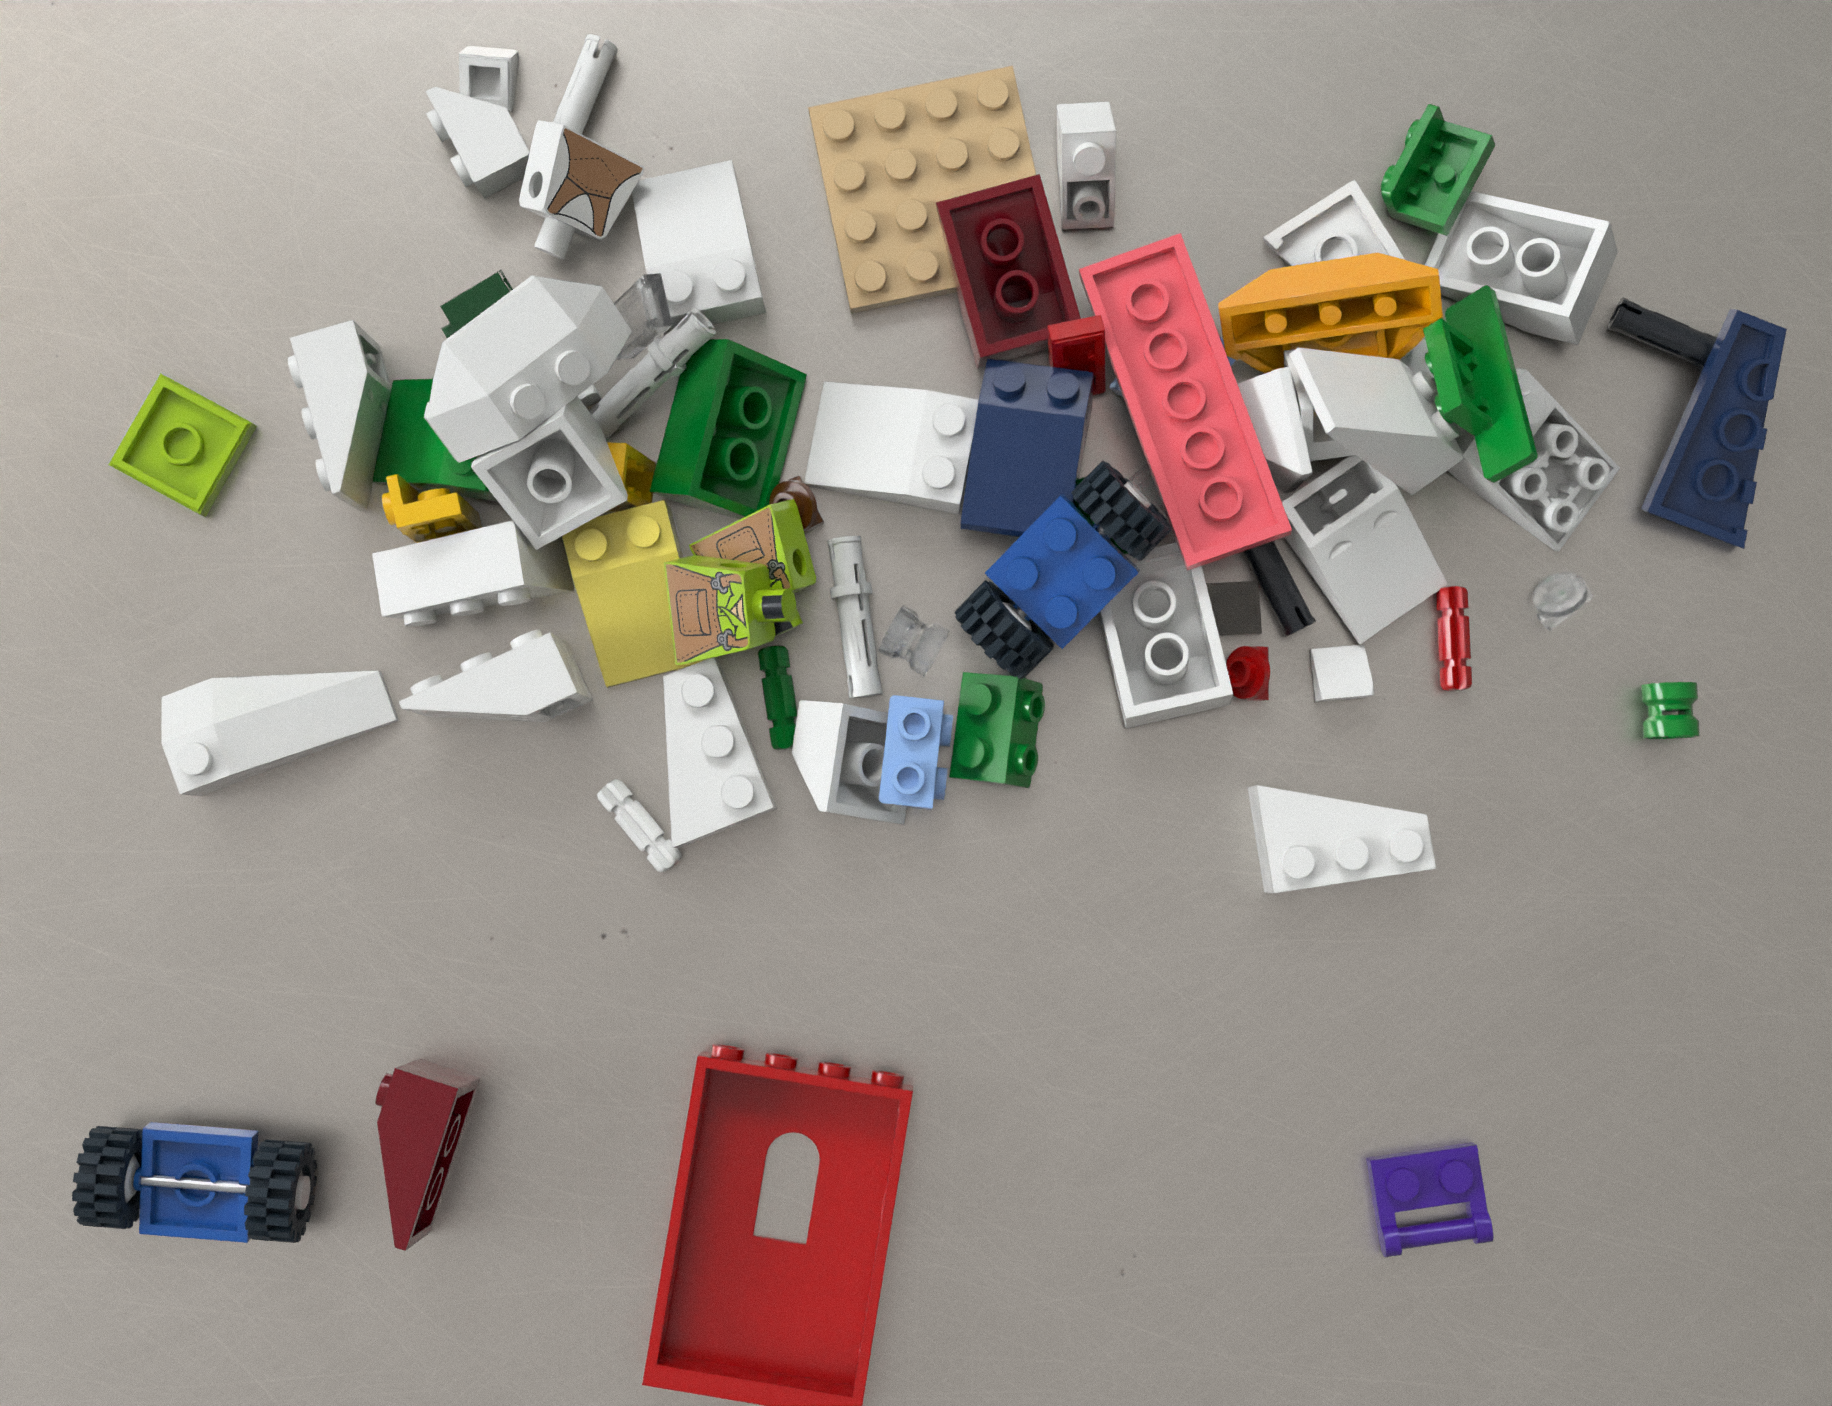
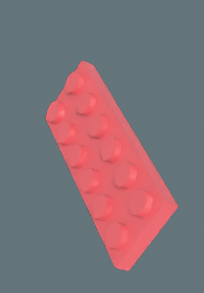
M1181 233L1080 268L1079 277L1094 316L1101 315L1107 354L1187 571L1291 535V525Z

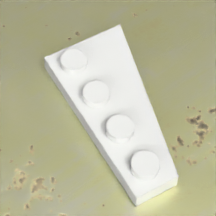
M1355 179L1263 237V241L1289 266L1372 253H1382L1405 260ZM1424 337L1400 361L1415 373L1424 370L1434 380L1435 378L1425 361V353L1428 352Z

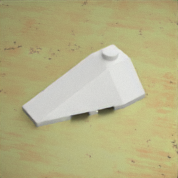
M381 671L211 678L162 697V746L179 794L203 796L399 721Z

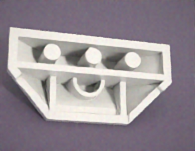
M532 275L442 342L433 378L430 402H427L424 418L458 463L516 442L606 375L632 331L602 286Z

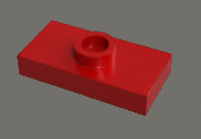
M1101 315L1048 325L1049 367L1094 372L1093 395L1106 392L1105 328Z

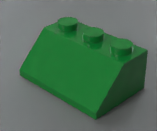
M709 339L685 363L686 369L679 376L649 492L692 508L742 519L768 506L770 495L779 484L807 374L730 339Z

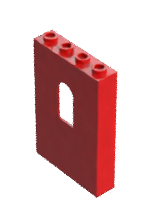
M713 1044L711 1052L702 1051L697 1056L642 1385L764 1406H862L913 1086L903 1084L904 1075L893 1072L873 1070L871 1079L851 1076V1067L843 1064L821 1061L819 1062L818 1070L796 1067L797 1057L766 1053L765 1061L743 1058L745 1050L743 1048ZM786 1133H799L807 1136L813 1141L819 1152L820 1162L806 1244L753 1235L767 1151L776 1138Z

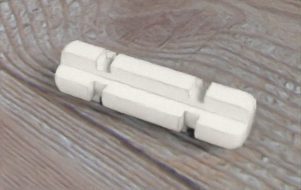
M615 779L609 782L597 794L598 800L608 812L614 811L617 815L614 818L640 851H647L649 855L646 858L657 871L665 872L680 860L682 857L681 852L678 848H672V841L670 839L665 840L662 837L664 831L639 801L635 800L633 802L630 798L633 794L621 780Z

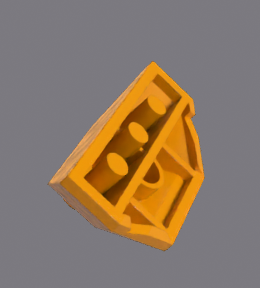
M1382 253L1270 269L1218 303L1226 355L1237 361L1240 359L1263 373L1284 368V350L1297 348L1400 360L1425 337L1423 331L1425 327L1440 318L1443 319L1438 269Z

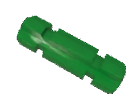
M782 645L764 647L758 651L760 671L765 672V678L761 680L767 720L773 723V727L769 728L771 746L776 750L792 749L796 727L794 718L797 717V707L792 675L787 674L786 668L790 667L788 650Z

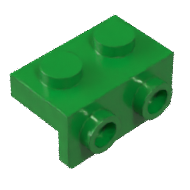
M1428 104L1420 120L1416 119L1409 127L1405 139V148L1396 165H1391L1386 170L1382 179L1381 196L1391 218L1448 236L1496 146L1493 136L1444 120L1439 106Z
M963 672L949 777L1029 788L1032 775L1036 771L1038 764V752L1036 749L1038 724L1045 710V700L1042 694L1043 684L1026 678L1019 679L1017 676Z

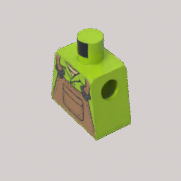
M794 499L770 504L689 544L693 555L764 564L769 570L770 589L789 588L793 593H796L816 583V574L798 507ZM797 607L792 621L774 622L775 636L803 624Z
M692 555L664 562L676 665H684L735 653L774 641V622H790L795 617L796 599L793 591L789 588L770 589L769 570L764 564Z

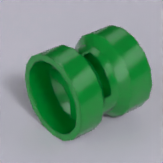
M1664 682L1641 685L1642 702L1648 706V718L1643 722V739H1678L1700 736L1699 720L1693 716V703L1698 699L1696 682ZM1662 712H1678V715H1662Z

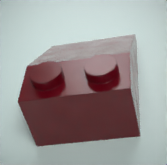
M1040 174L936 202L960 308L977 369L985 367L987 359L1007 361L1049 349L1048 325L1081 319Z
M417 1059L396 1067L393 1074L386 1073L381 1081L375 1104L382 1107L377 1120L394 1246L404 1251L408 1250L431 1231L480 1080L479 1077L423 1059Z

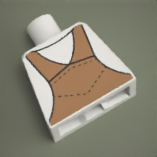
M538 120L519 198L522 208L545 218L534 247L552 256L564 259L574 233L598 240L605 238L642 176L645 167L565 125Z

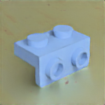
M893 695L890 698L879 792L881 803L932 810L933 799L944 800L948 768L937 767L939 746L950 747L953 715L943 714L944 700Z

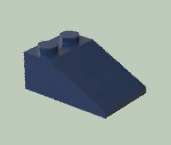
M987 359L977 406L960 522L961 529L1020 537L1061 494L1071 503L1075 504V499L1071 492L1078 486L1092 411L1094 372Z

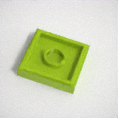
M160 373L108 465L206 517L257 426Z

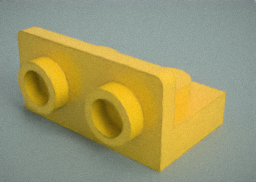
M398 474L386 477L389 492L382 494L386 518L390 525L396 524L397 529L414 542H424L482 528L479 512L457 492L451 493L450 489L440 488L419 493Z

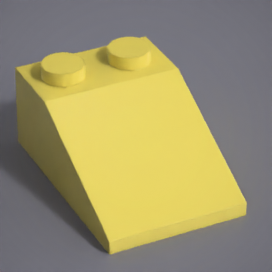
M665 500L596 517L562 536L573 582L607 688L683 669L701 662L696 661L684 665L675 664L664 562L683 558V553L672 510Z

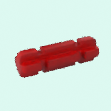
M1448 586L1441 588L1436 593L1437 611H1442V617L1437 619L1439 661H1444V667L1440 669V685L1443 690L1459 691L1466 690L1472 685V668L1467 666L1466 660L1471 659L1469 616H1464V610L1469 608L1468 591L1465 587Z

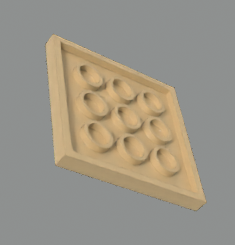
M1013 66L808 107L851 314L957 292L936 202L1036 175Z

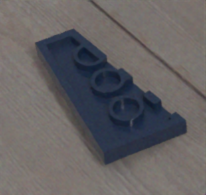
M1737 309L1729 310L1641 507L1642 510L1740 548H1745L1748 530L1744 529L1748 506L1753 504L1757 482L1753 480L1759 450L1764 449L1767 428H1764L1769 400L1774 398L1786 328Z

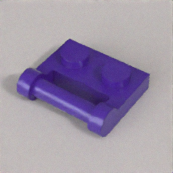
M1471 1142L1366 1158L1378 1238L1384 1258L1402 1255V1249L1473 1239L1475 1244L1493 1242V1226L1487 1210L1476 1144ZM1463 1202L1466 1204L1468 1218L1398 1228L1395 1212Z

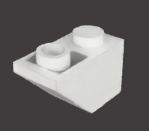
M433 87L426 91L435 108L426 113L441 142L451 138L458 155L450 158L465 187L474 183L485 199L524 178L530 151L507 108L439 87Z
M1109 102L1057 105V164L1062 230L1114 227L1116 129Z

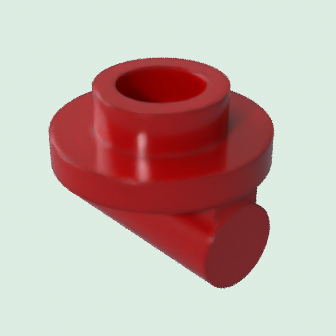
M1241 646L1235 649L1226 661L1233 696L1239 699H1247L1248 701H1268L1270 680L1269 647Z

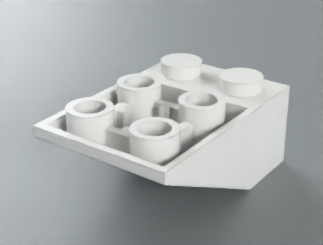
M354 320L291 337L290 341L294 355L288 357V366L297 388L303 387L308 407L302 408V418L310 438L318 440L322 458L316 460V469L324 490H331L332 494L340 500L362 511L367 509L391 385L380 345Z
M1515 368L1538 454L1537 459L1505 478L1492 483L1484 477L1475 437L1457 425L1461 435L1455 438L1465 459L1448 471L1458 481L1548 547L1559 552L1620 467L1526 369Z
M1358 456L1347 457L1282 502L1292 528L1291 535L1286 536L1285 539L1359 644H1362L1448 585L1397 485Z
M538 629L513 639L510 642L512 650L495 658L492 657L490 652L463 662L460 665L463 672L443 681L441 675H437L416 683L410 688L413 695L399 701V704L403 710L430 717L547 722L592 701L593 698L568 643L551 632L542 635L541 630Z

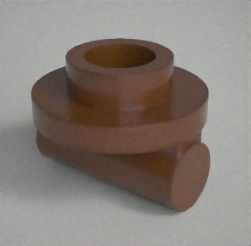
M800 476L783 481L773 489L769 505L794 499L805 532L812 531L824 524V520L817 509L815 496L812 490L803 483Z

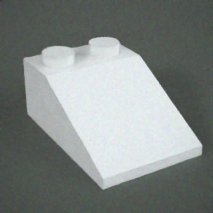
M732 160L639 180L632 191L656 318L664 335L675 328L692 308L700 311L712 324L766 313Z
M1471 191L1448 236L1438 234L1425 266L1438 269L1442 295L1459 302L1483 286L1488 285L1496 292L1503 322L1527 333L1578 345L1618 250L1609 221Z
M1297 348L1290 353V357L1326 434L1411 496L1465 459L1455 438L1461 435L1456 423L1450 424L1440 415L1435 404V396L1438 394L1436 384L1424 370L1415 373L1399 359L1307 348Z
M824 382L804 483L810 487L959 515L971 454L978 399L921 389Z
M1177 542L1155 547L1142 561H1138L1129 554H1125L1140 571L1100 611L1125 727H1135L1230 705L1233 691L1202 566L1187 571Z

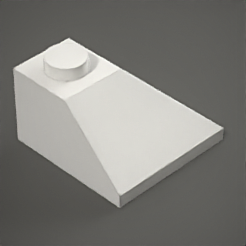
M1290 366L1238 383L1275 486L1284 493L1295 491L1313 473Z
M578 396L522 439L479 455L472 462L471 466L536 550L627 501L628 497L602 429Z
M799 701L792 755L819 811L904 825L907 806L884 804L879 800L888 713L844 703Z

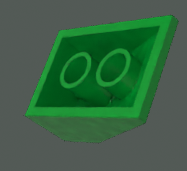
M433 379L393 380L372 482L388 486L386 477L398 474L416 490L428 491L446 488L450 489L451 493L457 492L460 496L497 501L471 468L472 462L478 456L458 463L424 418L427 402H430Z

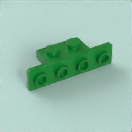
M1485 285L1447 308L1445 311L1446 321L1440 318L1425 327L1423 331L1428 352L1425 353V361L1435 378L1438 394L1435 396L1436 407L1445 421L1450 424L1456 423L1475 437L1484 477L1490 482L1495 483L1534 462L1538 454L1496 292L1490 286Z

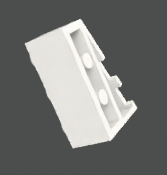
M513 520L372 554L382 617L404 619L405 626L407 627L437 622L436 615L451 613L452 616L472 615L483 612V607L498 604L501 606L516 605L529 602L532 598L574 591L572 574L562 536L536 550Z
M713 657L663 676L672 848H682L777 810L720 662Z
M1259 785L1247 787L1264 893H1280L1436 869L1426 814Z

